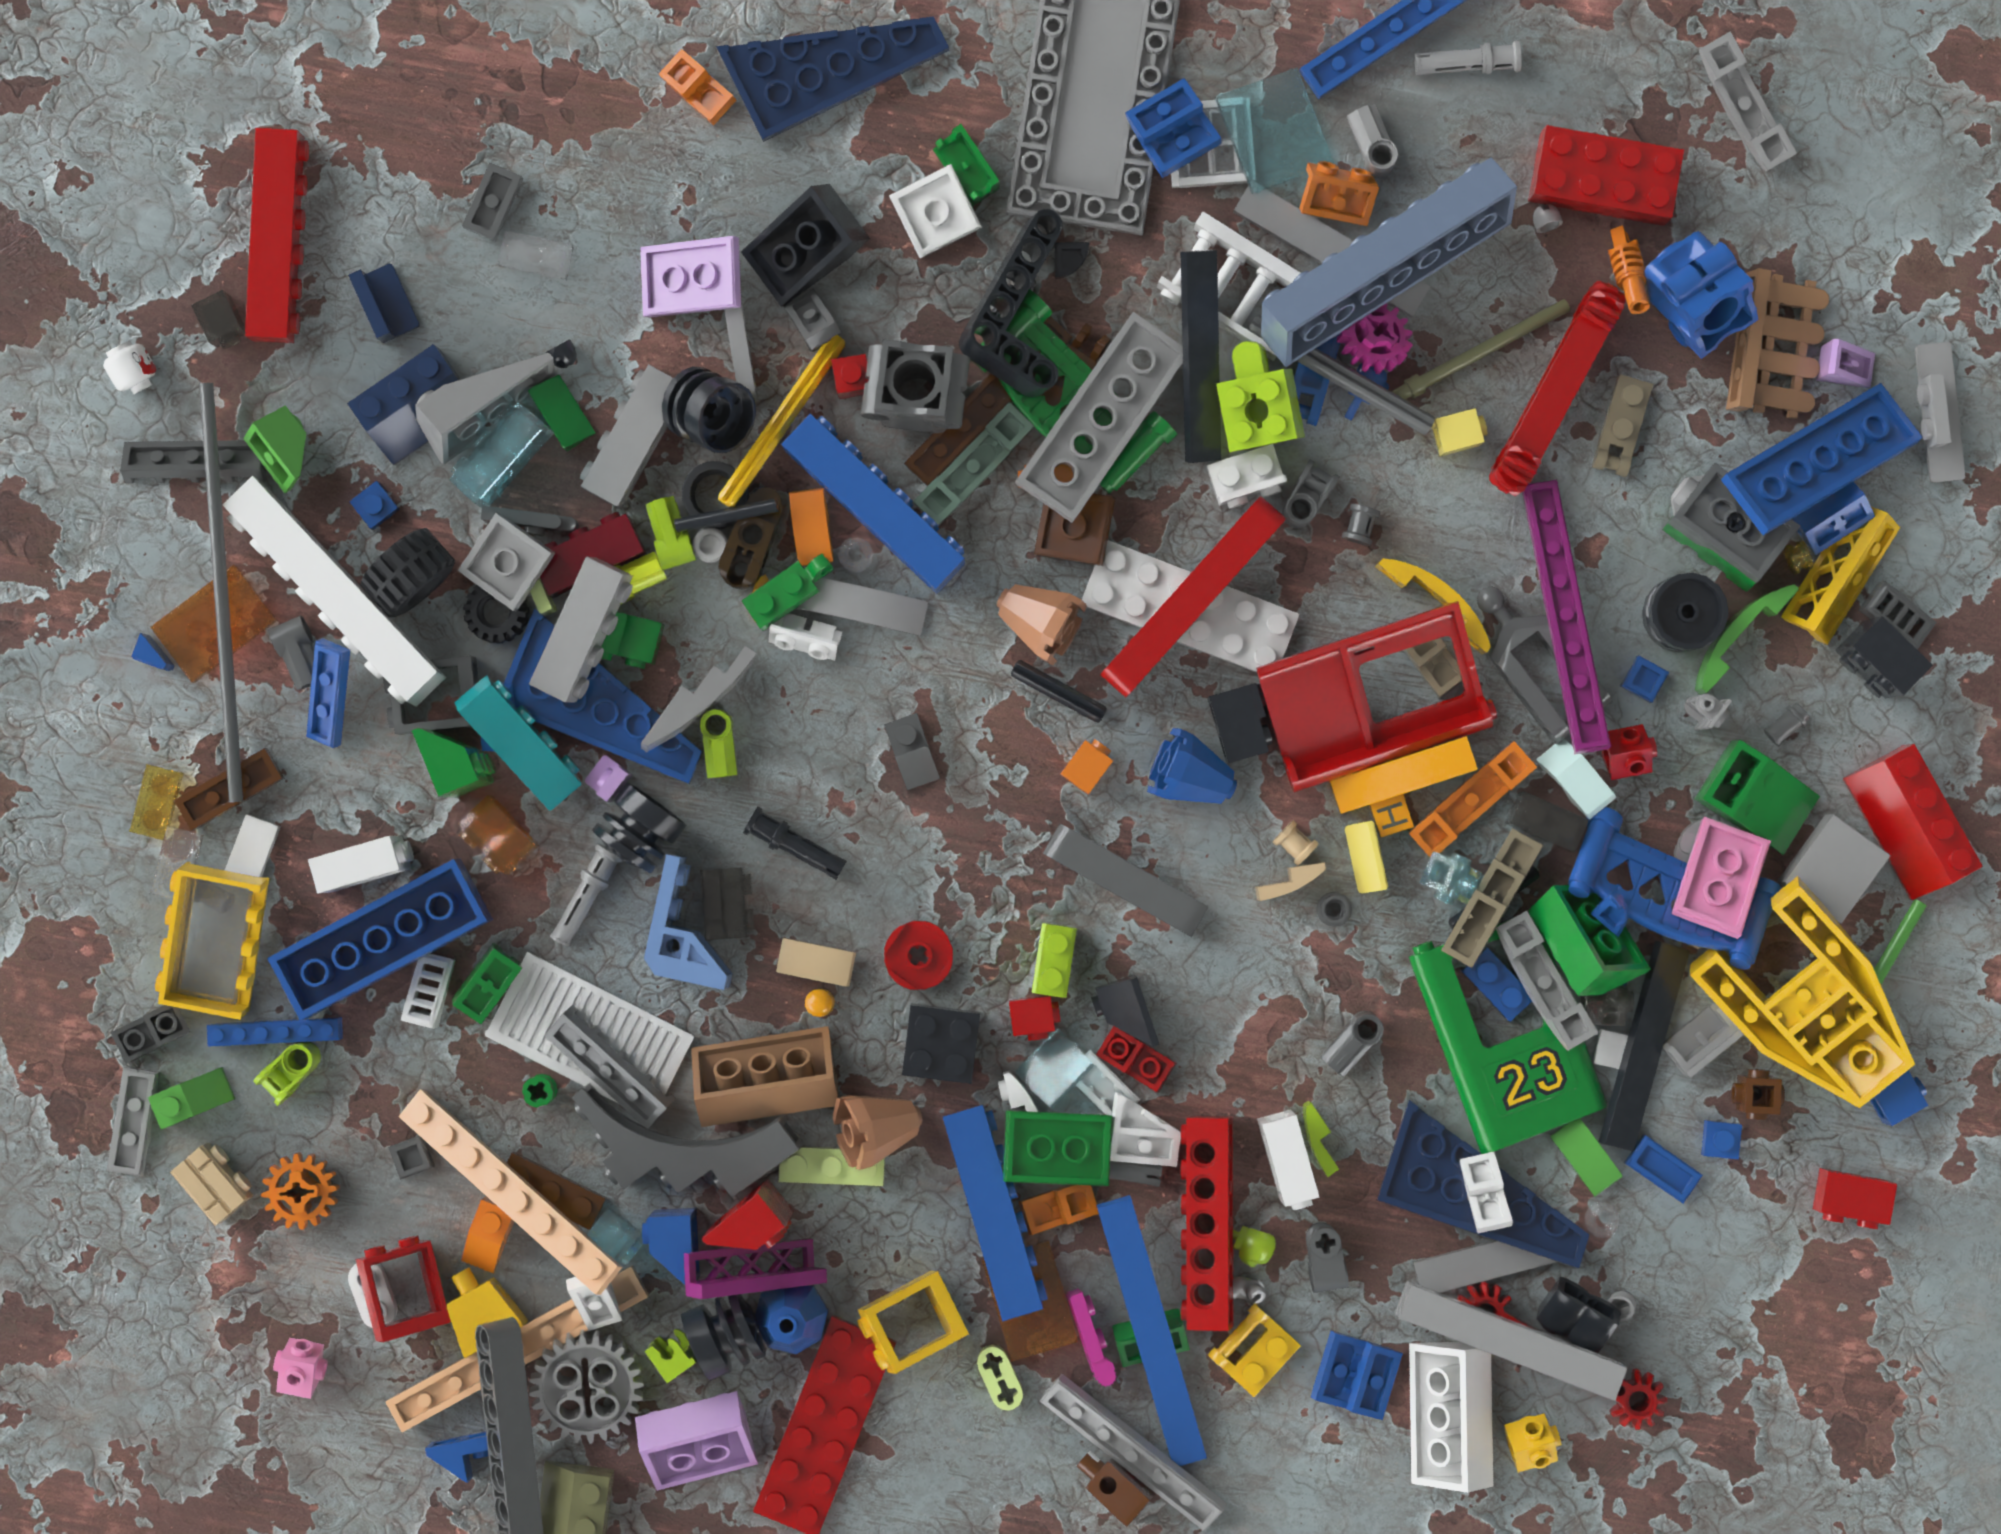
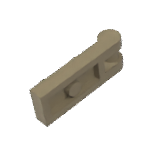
M1621 374L1617 376L1593 458L1592 468L1599 470L1607 468L1614 470L1616 475L1627 476L1653 387L1652 383ZM1610 446L1621 449L1619 457L1608 454Z

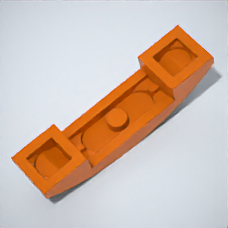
M1513 741L1443 800L1409 832V835L1431 859H1434L1462 831L1509 790L1516 787L1537 766L1517 743Z

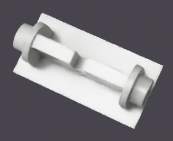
M790 613L770 625L768 642L775 644L778 648L783 650L795 649L806 652L815 659H831L835 661L837 647L840 644L843 631L836 630L837 626L813 620L810 631L804 630L807 618Z

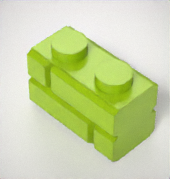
M1049 923L1041 924L1032 993L1067 998L1077 928Z

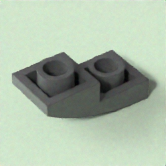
M164 1005L110 1033L125 1063L128 1064L188 1034L190 1030L179 1008Z

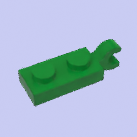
M823 554L815 557L805 569L797 561L744 598L742 603L758 627L764 631L771 624H774L820 592L815 582L828 575L834 568Z

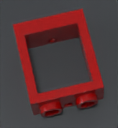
M416 1235L398 1240L399 1247L386 1250L385 1245L364 1250L365 1257L355 1259L376 1341L384 1343L451 1323L431 1240L420 1241L419 1236ZM417 1253L431 1310L385 1324L371 1266Z

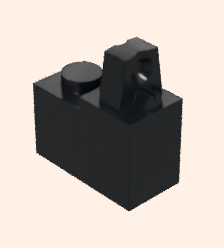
M1253 683L1207 697L1226 764L1269 752L1267 745L1273 744L1268 725H1261L1260 718L1269 714L1260 684Z

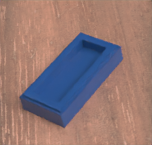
M1644 1134L1635 1145L1634 1152L1631 1151L1624 1161L1626 1165L1683 1204L1703 1176Z

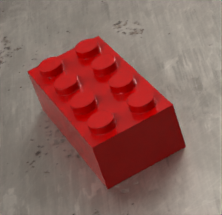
M1546 125L1539 136L1528 202L1544 205L1551 204L1566 209L1664 226L1673 217L1684 149Z

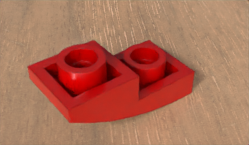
M1115 1026L1112 1027L1096 1053L1101 1059L1157 1093L1160 1092L1177 1064Z

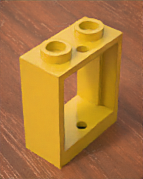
M929 1271L858 1309L861 1316L857 1320L858 1325L867 1339L871 1337L877 1349L873 1351L874 1358L881 1370L887 1369L888 1373L897 1374L969 1335L938 1271ZM924 1289L946 1334L898 1359L876 1314Z

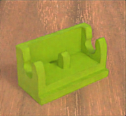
M677 1328L674 1330V1334L679 1338L680 1344L673 1338H669L666 1341L661 1336H658L645 1350L646 1355L666 1383H669L697 1362L686 1334Z

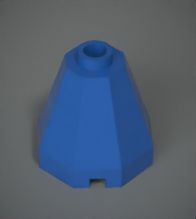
M1173 728L1169 734L1175 736L1172 742L1164 740L1161 744L1149 774V779L1155 781L1154 787L1148 785L1147 792L1169 800L1222 804L1225 798L1230 799L1237 786V780L1234 779L1235 771L1194 734L1182 729Z
M814 1285L763 1291L760 1294L755 1313L757 1318L756 1324L760 1327L763 1333L762 1338L768 1348L798 1354L821 1340L829 1309ZM789 1319L793 1322V1325L790 1323L785 1324L783 1320Z

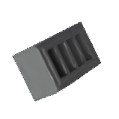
M1886 581L1878 582L1858 610L1870 619L1883 616L1916 649L1919 648L1937 623ZM1887 597L1890 601L1884 610L1880 612L1877 608L1884 598ZM1897 604L1901 609L1891 621L1888 615ZM1908 612L1912 616L1903 629H1901L1898 624ZM1917 620H1919L1923 625L1912 638L1908 633Z

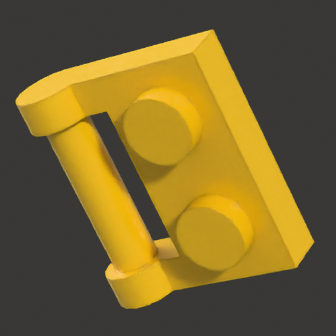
M1253 1304L1247 1310L1249 1312L1248 1316L1218 1348L1214 1347L1207 1354L1253 1397L1260 1392L1301 1347L1300 1343L1257 1304ZM1261 1323L1267 1329L1234 1364L1228 1357Z

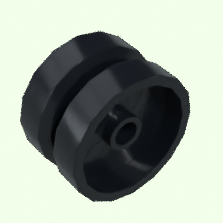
M1696 573L1677 574L1655 585L1646 596L1642 609L1644 628L1651 640L1663 649L1674 652L1700 649L1715 641L1725 629L1729 614L1727 598L1720 586L1709 577ZM1682 608L1684 611L1689 612V618H1685L1682 615Z

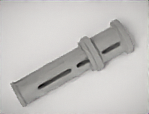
M1514 40L1512 44L1491 46L1488 42L1480 45V48L1415 53V75L1481 70L1482 73L1487 75L1491 74L1493 70L1506 69L1521 72L1522 55L1520 41Z
M596 844L594 857L587 869H582L580 873L582 881L567 905L553 933L550 935L553 940L566 947H570L574 936L586 918L600 890L604 891L605 888L609 887L610 883L608 880L616 865L623 862V860L602 844Z

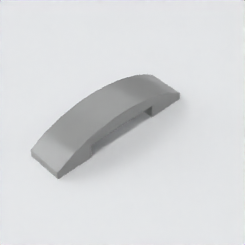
M1731 31L1700 48L1699 53L1704 67L1726 114L1751 154L1765 172L1796 155L1797 152L1782 124H1776L1746 70L1744 63L1747 61Z
M821 578L815 582L820 592L795 608L921 636L928 602L873 588Z
M1525 911L1496 927L1503 948L1519 980L1540 1015L1564 1048L1568 1051L1598 1034L1581 1002L1579 1004L1576 1003L1542 945L1544 939L1529 913Z

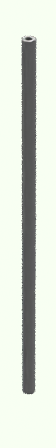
M200 383L229 803L243 802L213 383Z

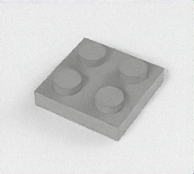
M495 513L458 571L512 611H518L555 555V552L501 513Z

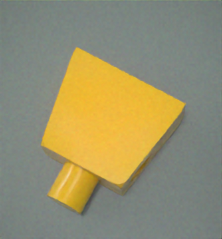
M470 1267L451 1277L460 1295L447 1303V1310L464 1358L477 1352L475 1331L478 1325L508 1317H514L520 1328L528 1322L526 1316L496 1278L493 1277L479 1285Z

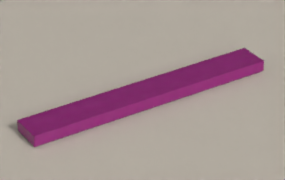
M1556 479L1531 483L1527 485L1522 495L1574 755L1610 749L1611 744L1558 482Z

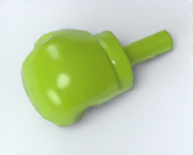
M1244 1225L1240 1232L1233 1230V1239L1236 1240L1233 1248L1239 1250V1258L1244 1264L1254 1268L1257 1264L1269 1262L1276 1248V1240L1273 1235L1251 1227L1248 1228Z

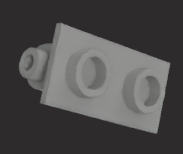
M1701 694L1700 696L1689 697L1684 703V709L1690 717L1698 722L1694 730L1711 729L1713 726L1718 728L1729 716L1730 711L1727 707L1733 700L1730 698L1718 700L1711 694Z

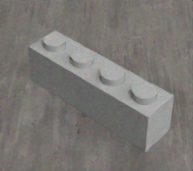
M649 364L645 371L641 369L638 371L631 384V388L634 389L628 402L623 400L614 414L617 422L612 431L606 430L598 442L597 449L600 452L594 462L589 461L581 473L580 479L583 480L581 487L584 490L622 510L667 429L663 421L661 406L664 393L673 379L671 376Z
M585 558L529 685L565 703L576 702L577 699H581L589 686L587 677L592 667H596L602 658L604 649L601 646L606 635H610L617 625L618 616L615 615L621 603L627 601L631 594L633 586L630 582L633 575L598 558Z

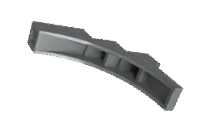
M591 1083L572 1096L575 1101L574 1108L583 1120L590 1121L596 1129L594 1133L598 1142L604 1148H610L612 1151L603 1161L606 1166L604 1170L611 1182L615 1185L619 1184L623 1190L657 1166L660 1170L658 1174L662 1182L669 1189L673 1187L677 1194L712 1170L714 1173L712 1178L716 1186L723 1193L728 1192L733 1198L798 1151L804 1143L784 1115L754 1131L735 1137L717 1140H693L664 1135L646 1129L612 1107L596 1091Z

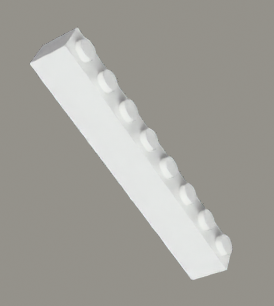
M252 476L222 504L230 513L227 517L228 521L241 533L246 530L253 537L249 543L263 557L267 554L272 557L276 562L272 566L273 569L284 580L288 581L291 578L299 586L295 592L309 606L312 603L316 604L322 611L318 615L319 618L330 629L334 630L337 627L345 635L341 641L355 655L359 651L368 660L364 666L377 679L383 676L391 684L387 690L398 702L403 704L406 701L417 707L447 678L263 482Z

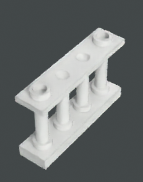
M1202 212L1194 226V230L1198 232V241L1191 251L1208 250L1210 246L1214 247L1216 244L1228 251L1226 253L1228 258L1218 273V299L1239 265L1243 266L1246 262L1257 269L1255 281L1231 319L1218 311L1219 327L1242 342L1256 341L1261 343L1266 349L1267 358L1274 361L1277 356L1265 341L1242 326L1269 283L1273 284L1276 281L1286 287L1293 283V280L1300 272L1210 215ZM1181 268L1172 282L1162 276L1157 284V288L1161 290L1160 296L1176 306L1179 302L1182 303Z

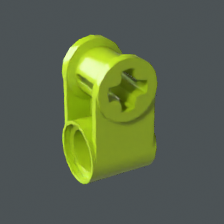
M312 1042L293 1044L266 1066L253 1082L256 1085L261 1084L275 1098L274 1103L279 1106L317 1068L321 1059L320 1050ZM297 1049L307 1054L308 1063L306 1067H301L296 1063L294 1056Z

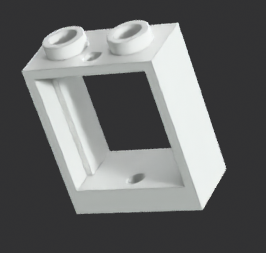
M386 836L308 859L317 893H331L412 869L410 861H414V855L408 840L404 841L402 836Z
M1290 1109L1257 1118L1280 1201L1285 1207L1292 1206V1210L1313 1205L1312 1199L1319 1198L1297 1115Z

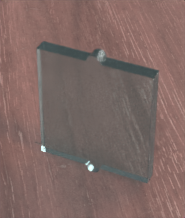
M1056 1028L1049 1038L1015 1072L1030 1087V1093L1033 1095L1037 1094L1053 1109L1095 1065L1080 1051V1045L1077 1042L1072 1043Z

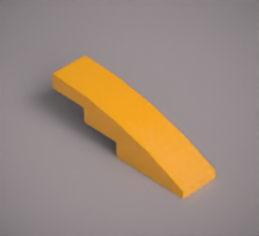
M1465 736L1329 782L1339 812L1342 814L1478 770L1468 738Z

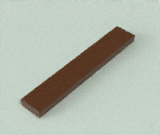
M1051 316L1044 322L1066 345L1073 339ZM990 373L965 399L961 428L946 429L942 433H932L906 460L904 465L926 486L936 477H939L984 431L989 422L1009 402H1012L999 379Z

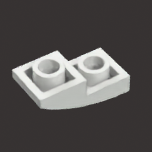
M1010 1070L1003 1072L1004 1080L998 1081L1002 1102L1009 1101L1011 1108L1025 1105L1026 1111L1039 1112L1032 1097L1020 1080Z

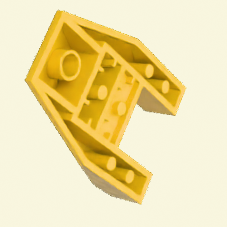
M1797 876L1770 898L1771 905L1778 916L1817 957L1816 960L1769 998L1760 991L1741 969L1730 964V957L1725 951L1712 949L1705 951L1690 964V976L1762 1054L1856 1107L1861 1108L1913 1067L1915 1062L1871 962L1819 898Z

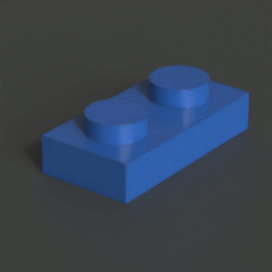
M1488 947L1483 949L1473 968L1466 965L1461 970L1508 1022H1511L1532 1002L1522 983Z

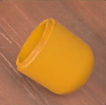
M815 989L805 999L806 1010L815 1017L828 1015L832 1012L835 1005L833 995L826 989Z

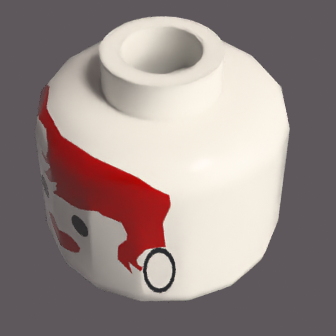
M131 340L106 352L108 358L104 361L103 366L117 390L126 391L131 389L134 395L152 385L149 379L155 375L157 369L142 344H132Z

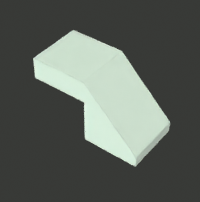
M1565 739L1558 744H1554L1536 759L1540 767L1562 787L1570 802L1588 819L1594 817L1617 798L1582 754L1574 755L1573 746Z

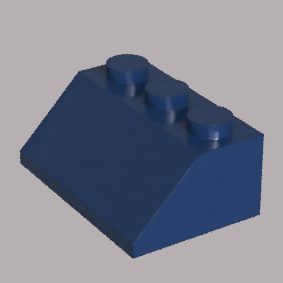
M433 344L347 404L389 461L396 465L429 442L416 420L415 404H417L419 398L427 391H436L445 384L461 379L442 351Z

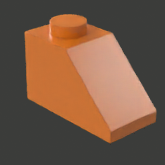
M487 1196L480 1201L467 1235L461 1261L494 1274L515 1221Z

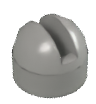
M1545 204L1546 210L1543 211L1541 206L1535 209L1532 217L1537 233L1549 232L1563 224L1562 217L1556 206Z
M1624 1290L1617 1291L1608 1300V1302L1621 1311V1322L1631 1319L1636 1311V1300L1630 1292ZM1620 1301H1626V1303L1620 1305L1619 1307H1616L1615 1303H1618Z

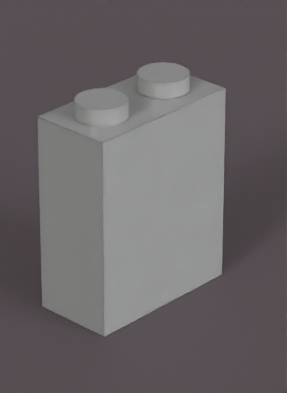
M1834 814L1824 815L1777 880V883L1785 887L1798 876L1825 905L1838 923L1842 924L1890 855Z

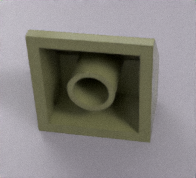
M546 1460L540 1494L543 1534H606L615 1469Z

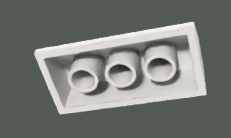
M1462 1342L1409 1343L1412 1484L1467 1493L1493 1487L1491 1353Z

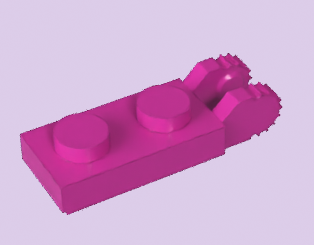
M1078 1288L1068 1291L1065 1295L1091 1372L1094 1373L1093 1377H1095V1380H1098L1101 1386H1110L1116 1381L1115 1378L1117 1376L1115 1375L1116 1372H1114L1113 1362L1109 1358L1104 1357L1102 1349L1107 1348L1101 1328L1095 1329L1091 1316L1096 1315L1089 1294L1084 1296L1083 1292Z

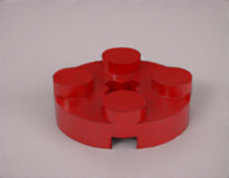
M911 921L896 928L887 939L884 947V962L889 975L897 984L910 990H925L938 985L948 975L953 963V947L949 937L939 926L928 921ZM921 946H924L927 949L925 955L928 957V961L926 963L919 961L916 965L911 962L913 956L909 953V950L912 947L919 949Z

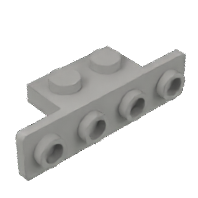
M1950 342L1921 344L1915 347L1919 383L1917 399L1922 411L1921 435L1923 440H1925L1929 482L1939 483L1965 479V467L1952 346Z

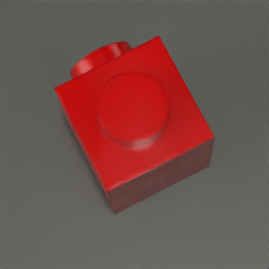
M866 354L831 359L839 400L863 396L864 384L869 381L865 378L867 367Z
M1043 995L1009 1000L1013 1036L1027 1035L1028 1041L1049 1038L1048 1032L1055 1031L1054 1023L1061 1022L1058 1001L1051 1002V996Z

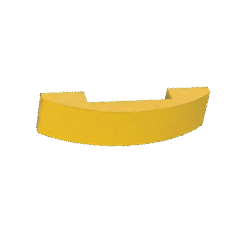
M1383 558L1376 564L1375 567L1401 589L1412 579L1442 605L1458 601L1470 646L1481 655L1489 651L1491 645L1477 615L1467 602L1448 584L1433 574L1406 562Z

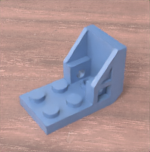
M666 854L644 960L656 976L725 990L730 987L733 973L702 933L698 930L672 925L673 920H679L681 916L683 899H678L680 887L683 885L687 886L691 865H686L687 857ZM674 939L680 944L678 951L672 949Z

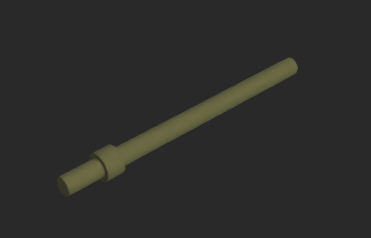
M1562 299L1423 375L1415 374L1404 380V385L1391 392L1403 399L1409 397L1414 399L1426 393V388L1568 313L1570 307L1567 301Z

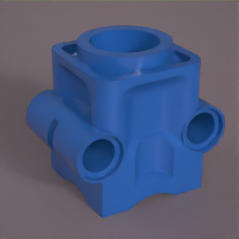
M1699 231L1694 232L1682 241L1668 246L1645 269L1650 302L1669 321L1668 326L1675 339L1683 347L1689 346L1701 359L1714 351L1726 337L1746 329L1759 320L1757 308L1752 298L1754 291L1753 280L1738 266L1733 253L1724 243L1719 242L1713 245Z

